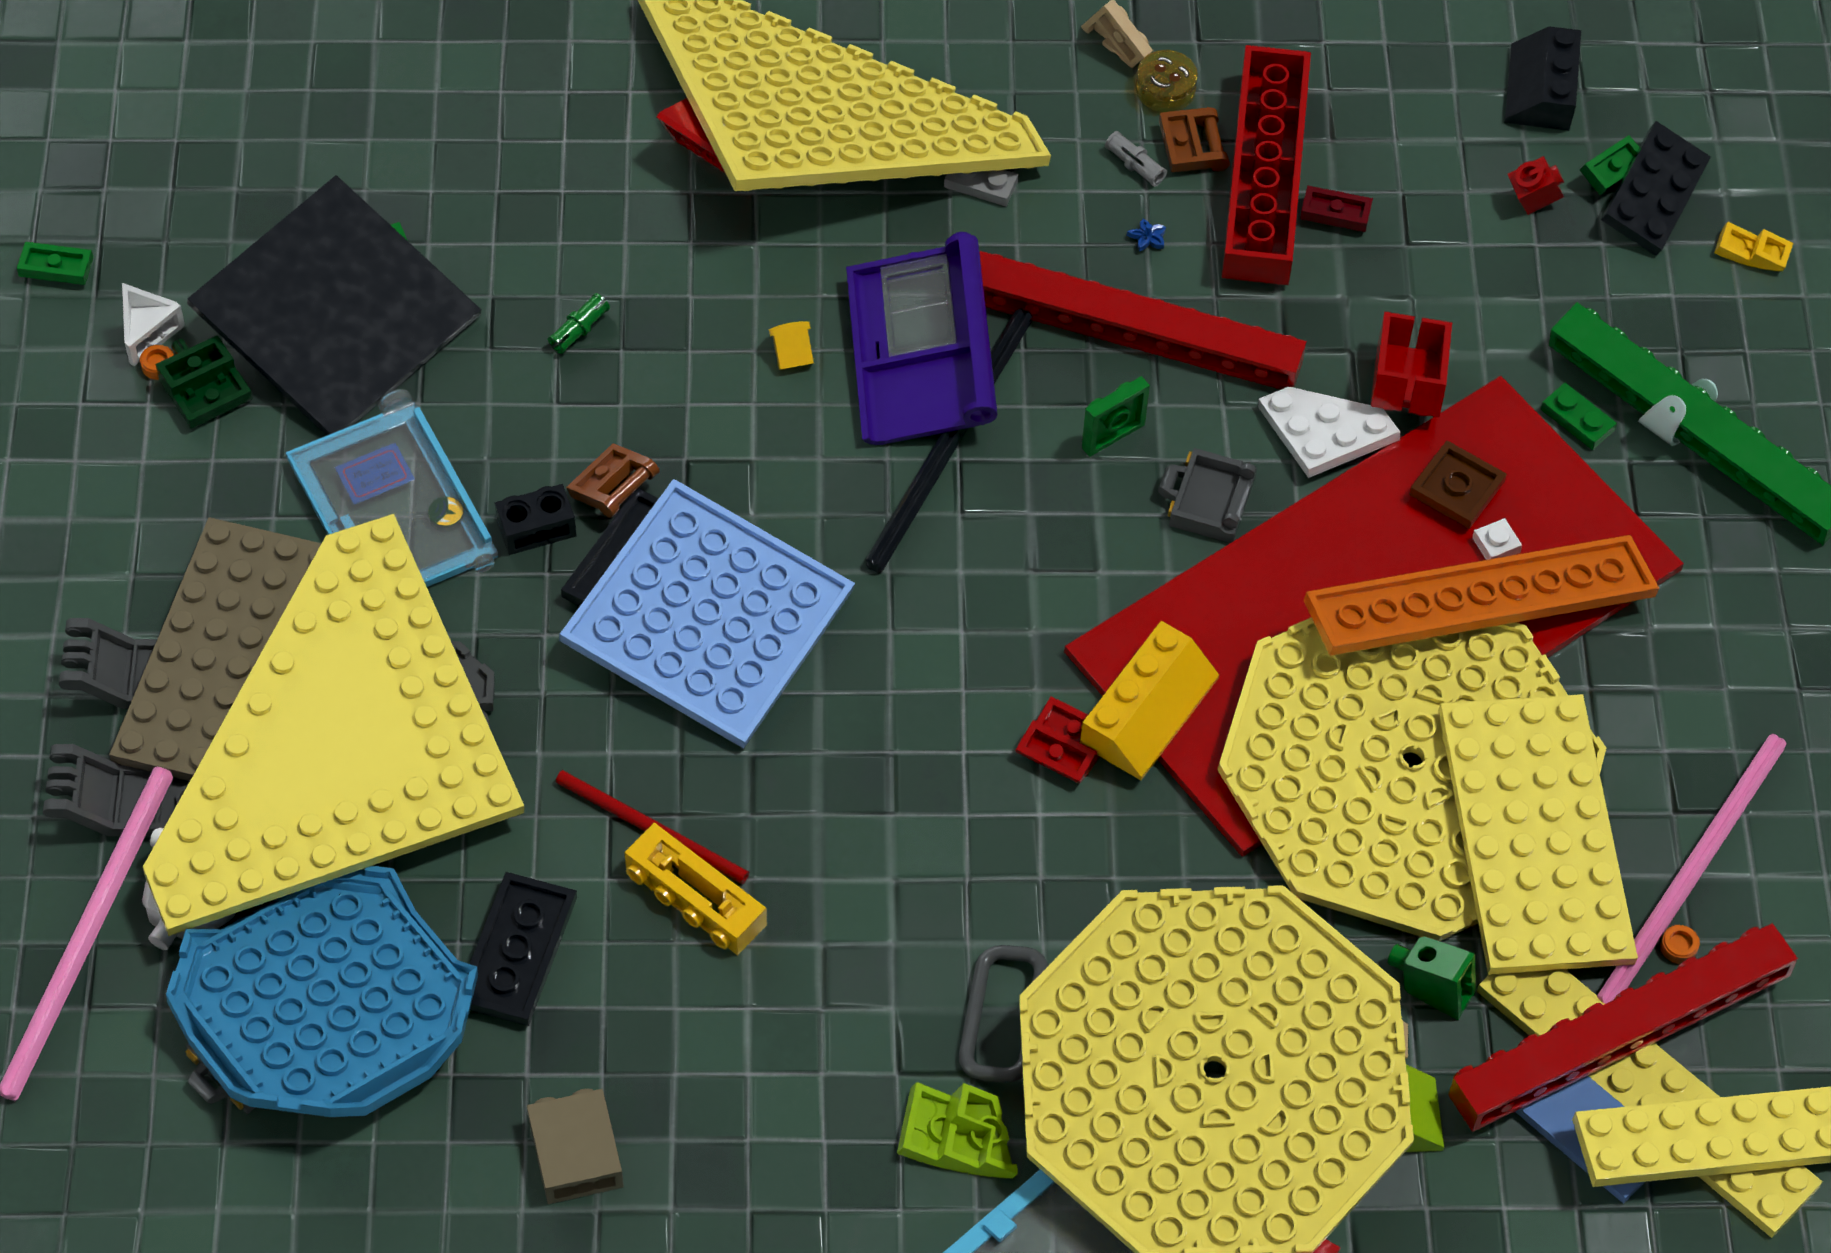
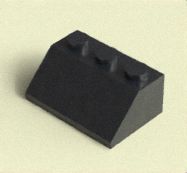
M1548 26L1511 44L1504 123L1570 131L1577 99L1581 30Z

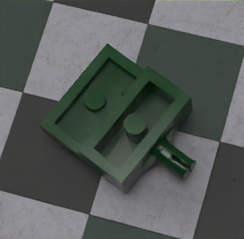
M218 335L191 348H188L184 339H178L179 344L175 340L171 348L175 351L176 355L155 364L160 383L191 429L253 399L250 388L236 369L233 357Z

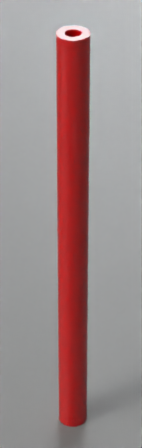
M564 770L559 772L556 783L643 831H646L653 823H656L720 873L742 885L748 879L750 872L568 772Z

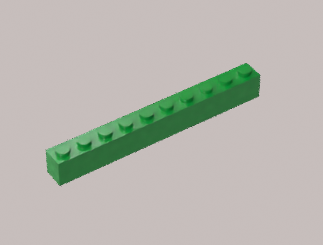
M1576 302L1551 329L1548 346L1643 415L1667 396L1675 395L1680 397L1686 405V414L1674 434L1675 438L1822 546L1831 538V485L1824 481L1815 469L1805 467L1796 461L1787 449L1781 446L1777 447L1767 440L1758 428L1754 426L1749 427L1738 419L1732 409L1720 406L1710 398L1704 389L1698 386L1694 387L1684 380L1675 368L1666 367L1658 361L1649 349L1637 346L1628 339L1621 329L1611 327L1601 320V317L1595 310L1585 308ZM1671 406L1670 410L1675 412V408Z

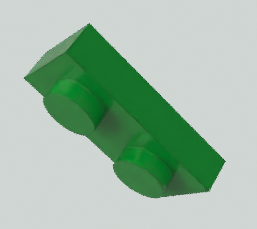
M1628 135L1585 163L1580 172L1598 194L1602 195L1622 181L1639 146Z
M25 242L17 265V272L19 277L85 285L94 258L92 250Z
M1563 383L1542 402L1540 409L1591 450H1594L1609 437L1617 426V422L1567 383Z

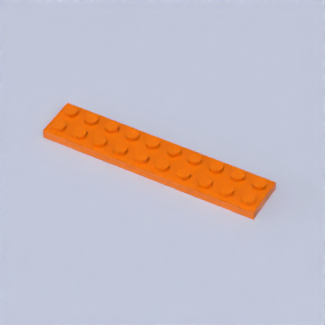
M1631 535L1307 591L1304 602L1329 655L1332 656L1656 597L1659 586Z

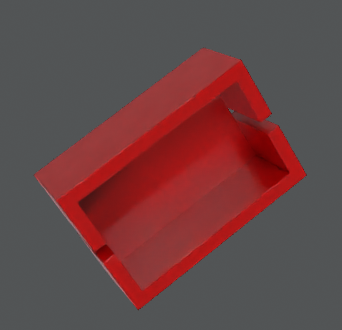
M1384 311L1377 346L1371 406L1402 411V407L1409 408L1408 413L1440 417L1447 385L1452 322L1422 318L1416 347L1410 348L1409 344L1415 316Z

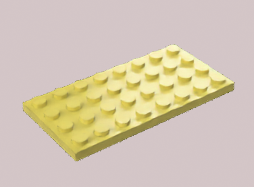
M1583 694L1441 703L1438 711L1488 975L1635 965L1638 956Z

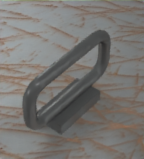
M999 945L985 950L978 957L975 964L959 1051V1063L963 1071L973 1079L1007 1083L1023 1078L1021 1049L1017 1063L1011 1067L983 1066L974 1060L989 969L998 960L1028 962L1034 968L1033 982L1048 967V963L1043 954L1036 949L1023 946Z

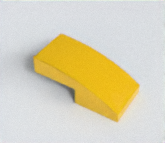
M1727 222L1721 230L1714 253L1747 266L1771 271H1783L1786 268L1793 243L1765 229L1757 236L1737 225Z

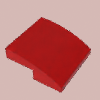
M1052 696L1049 698L1038 719L1031 722L1016 748V753L1079 784L1085 779L1100 758L1097 755V751L1080 743L1082 722L1088 714Z

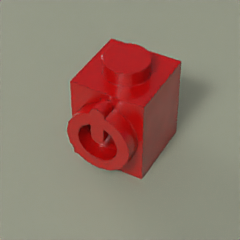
M1544 156L1534 161L1525 162L1518 169L1508 173L1518 200L1528 215L1564 198L1559 186L1564 183V179L1557 165L1550 167Z

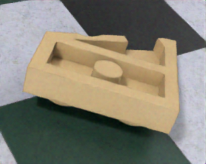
M1115 0L1105 4L1081 26L1086 33L1095 30L1103 36L1105 40H1103L1102 45L1109 51L1117 54L1131 68L1153 51L1149 46L1146 36L1136 29L1129 20L1125 9L1119 6Z

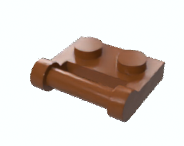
M1207 107L1160 113L1159 124L1171 172L1211 168L1214 171H1222L1229 167V157L1223 151L1217 127L1219 117L1215 108ZM1200 124L1204 127L1210 152L1203 153L1196 125Z
M613 443L566 488L571 498L595 507L605 516L612 518L620 510L619 506L647 479L652 480L660 470L652 459ZM633 470H636L629 478H627ZM627 478L610 496L608 495L622 480Z

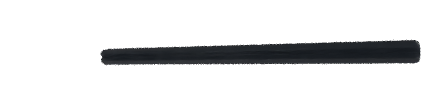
M1021 308L1015 310L991 350L994 384L1032 322V315L1029 311H1024ZM968 428L941 433L867 556L866 566L877 573L884 570Z

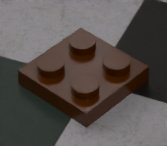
M1447 440L1411 486L1409 495L1470 529L1504 484L1507 474Z

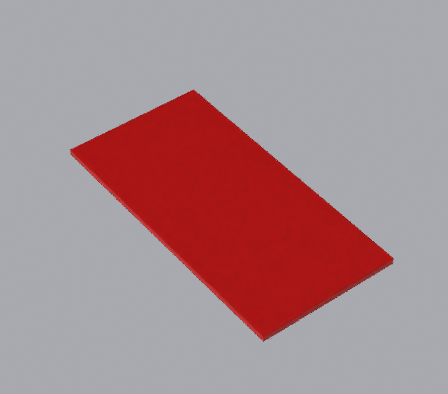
M1499 376L1441 412L1440 417H1433L1402 436L1399 441L1376 452L1065 645L1064 653L1103 696L1160 621L1165 622L1193 639L1218 672L1219 679L1157 760L1236 851L1244 857L1261 846L1262 843L1217 769L1257 641L1268 636L1271 638L1288 631L1290 626L1311 618L1304 602L1307 591L1486 560L1472 538L1474 530L1504 518L1522 544L1521 552L1518 554L1631 535L1657 585L1680 572L1684 563L1502 376ZM1447 440L1507 474L1504 484L1470 529L1409 495L1411 486ZM1634 601L1517 623L1528 627L1533 635L1532 641L1542 655L1545 654L1548 658Z

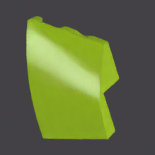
M918 1082L910 1088L897 1154L936 1167L973 1175L1013 1179L1018 1172L1017 1164H1012L1007 1143L1010 1139L1007 1128L1002 1122V1109L998 1096L963 1083L952 1095Z

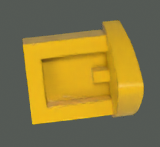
M791 322L769 329L770 337L773 336L779 370L814 363L808 329H811L810 322Z

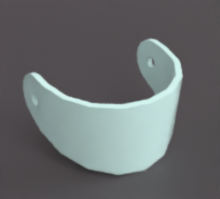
M1700 379L1692 384L1694 387L1698 386L1706 390L1710 398L1716 401L1718 390L1711 380ZM1667 396L1649 409L1638 422L1671 446L1677 445L1680 441L1674 437V434L1685 417L1686 405L1678 396ZM1671 406L1675 408V412L1670 410Z

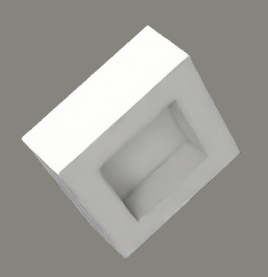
M1505 518L1474 530L1472 538L1486 560L1512 556L1521 552L1522 544Z

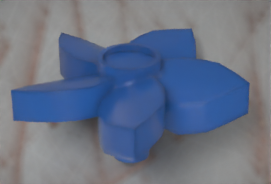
M1142 219L1140 221V229L1127 231V236L1139 239L1137 246L1139 252L1147 248L1149 244L1153 248L1164 249L1163 235L1166 231V226L1160 224L1152 226L1148 221Z

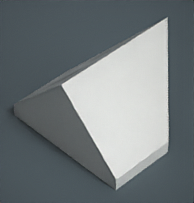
M122 283L124 343L129 363L136 366L140 362V356L146 348L153 345H162L181 330L185 323L181 305L177 302Z

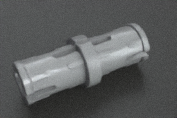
M1119 131L1112 133L1106 140L1105 148L1125 162L1124 166L1129 171L1135 170L1148 180L1152 186L1159 185L1166 177L1167 170L1150 158L1145 148L1135 146ZM1128 151L1135 157H1137L1140 161H1142L1144 163V166H1142L1139 162L1132 158L1128 154Z

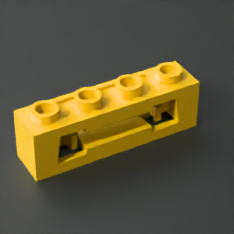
M653 823L624 852L627 875L638 885L645 884L653 890L654 895L665 906L672 905L679 910L683 918L695 928L700 926L709 933L712 941L721 949L726 950L728 948L738 956L767 926V908L656 823ZM672 865L679 869L678 875L719 906V913L713 910L710 901L672 873L674 871Z

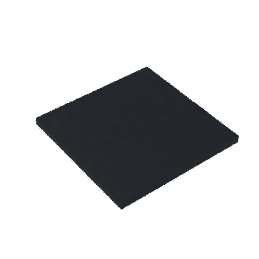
M337 175L187 298L188 306L326 435L340 431L358 422L478 318L482 310Z

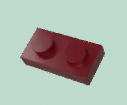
M1307 185L1300 219L1366 232L1373 198Z

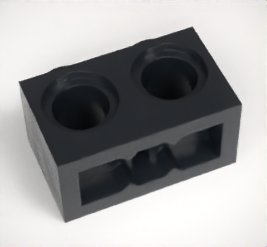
M563 484L545 486L534 492L520 496H509L502 501L495 502L497 523L509 555L577 536L575 516Z

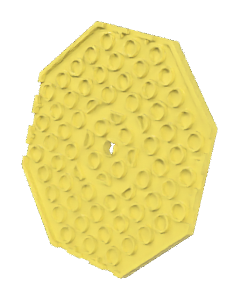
M1311 617L1290 626L1286 632L1272 638L1268 636L1257 641L1217 770L1294 895L1304 901L1420 937L1426 936L1437 941H1442L1478 924L1438 710L1441 703L1568 695L1559 682L1560 676L1547 656L1545 654L1542 655L1532 641L1533 635L1526 625L1515 622L1330 656ZM1591 730L1600 773L1607 748L1600 737H1595ZM1409 752L1415 753L1421 758L1422 763L1413 765L1411 768L1404 760L1403 755Z
M1283 885L1268 886L1267 889H1245V886L1214 887V890L1191 891V888L1160 889V892L1122 890L1019 995L1027 1158L1134 1253H1313L1410 1148L1414 1141L1410 1115L1409 1080L1405 1060L1404 1026L1400 1005V983ZM1211 1061L1221 1063L1226 1071L1224 1077H1207L1204 1071L1205 1064Z

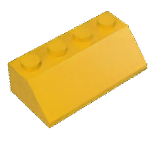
M1160 621L1082 722L1080 743L1097 751L1098 756L1142 781L1219 679L1218 672L1191 637Z

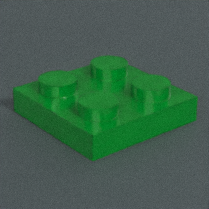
M1142 376L1132 382L1122 383L1113 393L1104 398L1093 400L1085 408L1082 449L1089 457L1145 425L1150 385Z

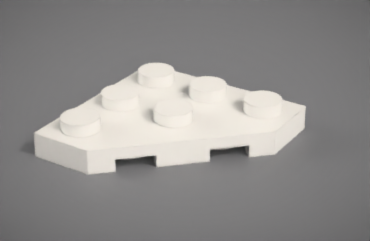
M1286 387L1258 399L1259 410L1308 478L1400 440V430L1382 408L1293 387Z

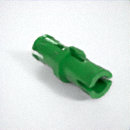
M594 293L577 312L572 311L567 316V321L547 338L551 346L563 338L553 348L555 351L564 354L566 349L581 335L585 336L591 331L593 323L605 312L609 311L610 305L607 301L599 304L604 299L603 296Z

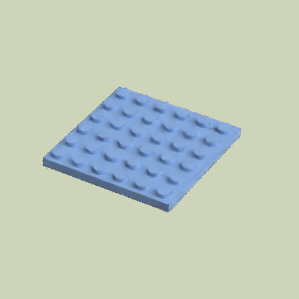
M673 479L561 631L559 641L744 749L854 590L855 583Z

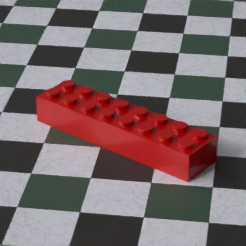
M1251 45L1245 46L1222 278L1289 285L1294 253L1311 52Z

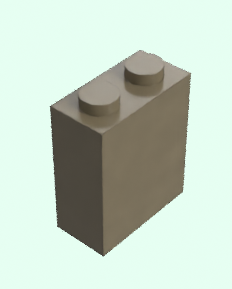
M603 1088L598 1090L581 1089L574 1092L571 1096L557 1099L545 1097L537 1100L534 1104L527 1105L530 1129L547 1204L624 1187L622 1168Z

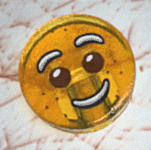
M1173 50L1152 52L1144 57L1138 66L1136 94L1145 106L1154 111L1170 112L1182 110L1195 97L1198 78L1197 68L1189 57Z

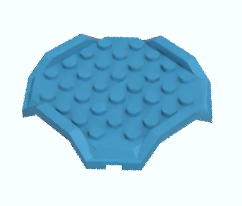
M370 866L365 868V870H358L280 897L223 929H186L179 949L180 958L176 971L172 972L166 998L190 1047L230 1098L249 1107L325 1117L366 1116L430 1079L459 1046L463 1039L478 978V967L457 960L415 910L394 868Z

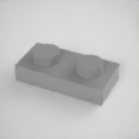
M1007 170L947 174L944 180V187L1007 207L1018 183V174Z

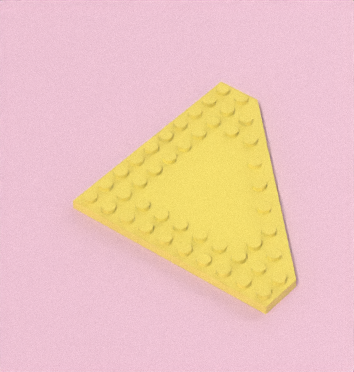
M638 0L734 191L769 188L782 189L794 186H815L831 183L845 184L856 181H878L880 179L893 178L907 179L918 176H940L942 174L955 173L969 174L980 171H1001L1017 168L1031 169L1049 166L1051 154L1028 116L1016 111L1012 116L997 110V103L977 95H973L970 99L955 93V86L933 77L929 82L914 76L915 70L896 62L890 61L886 65L873 59L874 53L851 44L845 48L832 43V36L810 27L806 32L791 26L792 20L768 11L763 15L750 9L751 4L746 1Z
M394 514L325 536L143 865L144 875L168 936L524 813L523 801Z

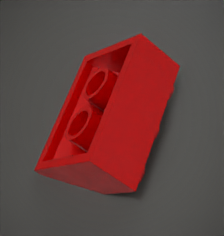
M687 98L659 112L656 118L674 141L725 173Z

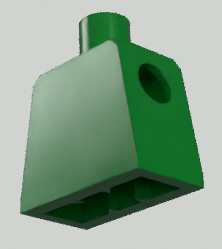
M1423 936L1418 939L1412 950L1396 944L1389 954L1388 965L1404 971V989L1407 993L1459 1020L1476 993L1474 953Z

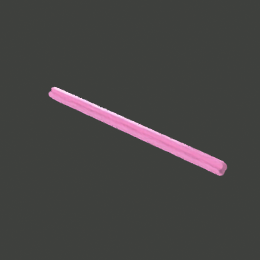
M1776 734L1768 736L1635 937L1634 941L1638 956L1635 965L1616 966L1597 995L1601 1002L1606 1004L1613 1001L1617 994L1629 987L1784 751L1786 741L1783 738H1779Z
M158 766L152 770L0 1083V1095L12 1101H16L19 1098L173 780L172 772Z

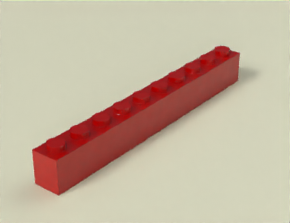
M979 252L985 306L987 308L1012 315L1015 310L1021 308L1031 313V320L1276 389L1281 390L1286 387H1295L1304 360L1307 341L1297 339L1291 335H1282L1268 331L1259 326L1235 322L1226 317H1217L1199 312L1194 308H1185L1167 303L1161 299L1138 295L1129 290H1120L1102 285L1096 281L1080 279L1064 272L1044 269L1032 263L1008 259L999 254Z
M1773 923L1761 929L1758 926L1752 927L1744 932L1738 940L1730 944L1727 942L1719 943L1707 955L1699 959L1696 957L1688 958L1676 970L1668 974L1660 972L1652 976L1645 985L1635 990L1630 987L1621 991L1615 996L1613 1001L1604 1005L1596 1003L1587 1008L1582 1016L1571 1021L1569 1018L1563 1019L1552 1026L1550 1031L1540 1036L1532 1034L1523 1039L1518 1044V1047L1510 1051L1499 1050L1490 1055L1485 1063L1475 1068L1469 1065L1460 1069L1453 1076L1448 1096L1471 1131L1474 1132L1790 977L1798 957Z

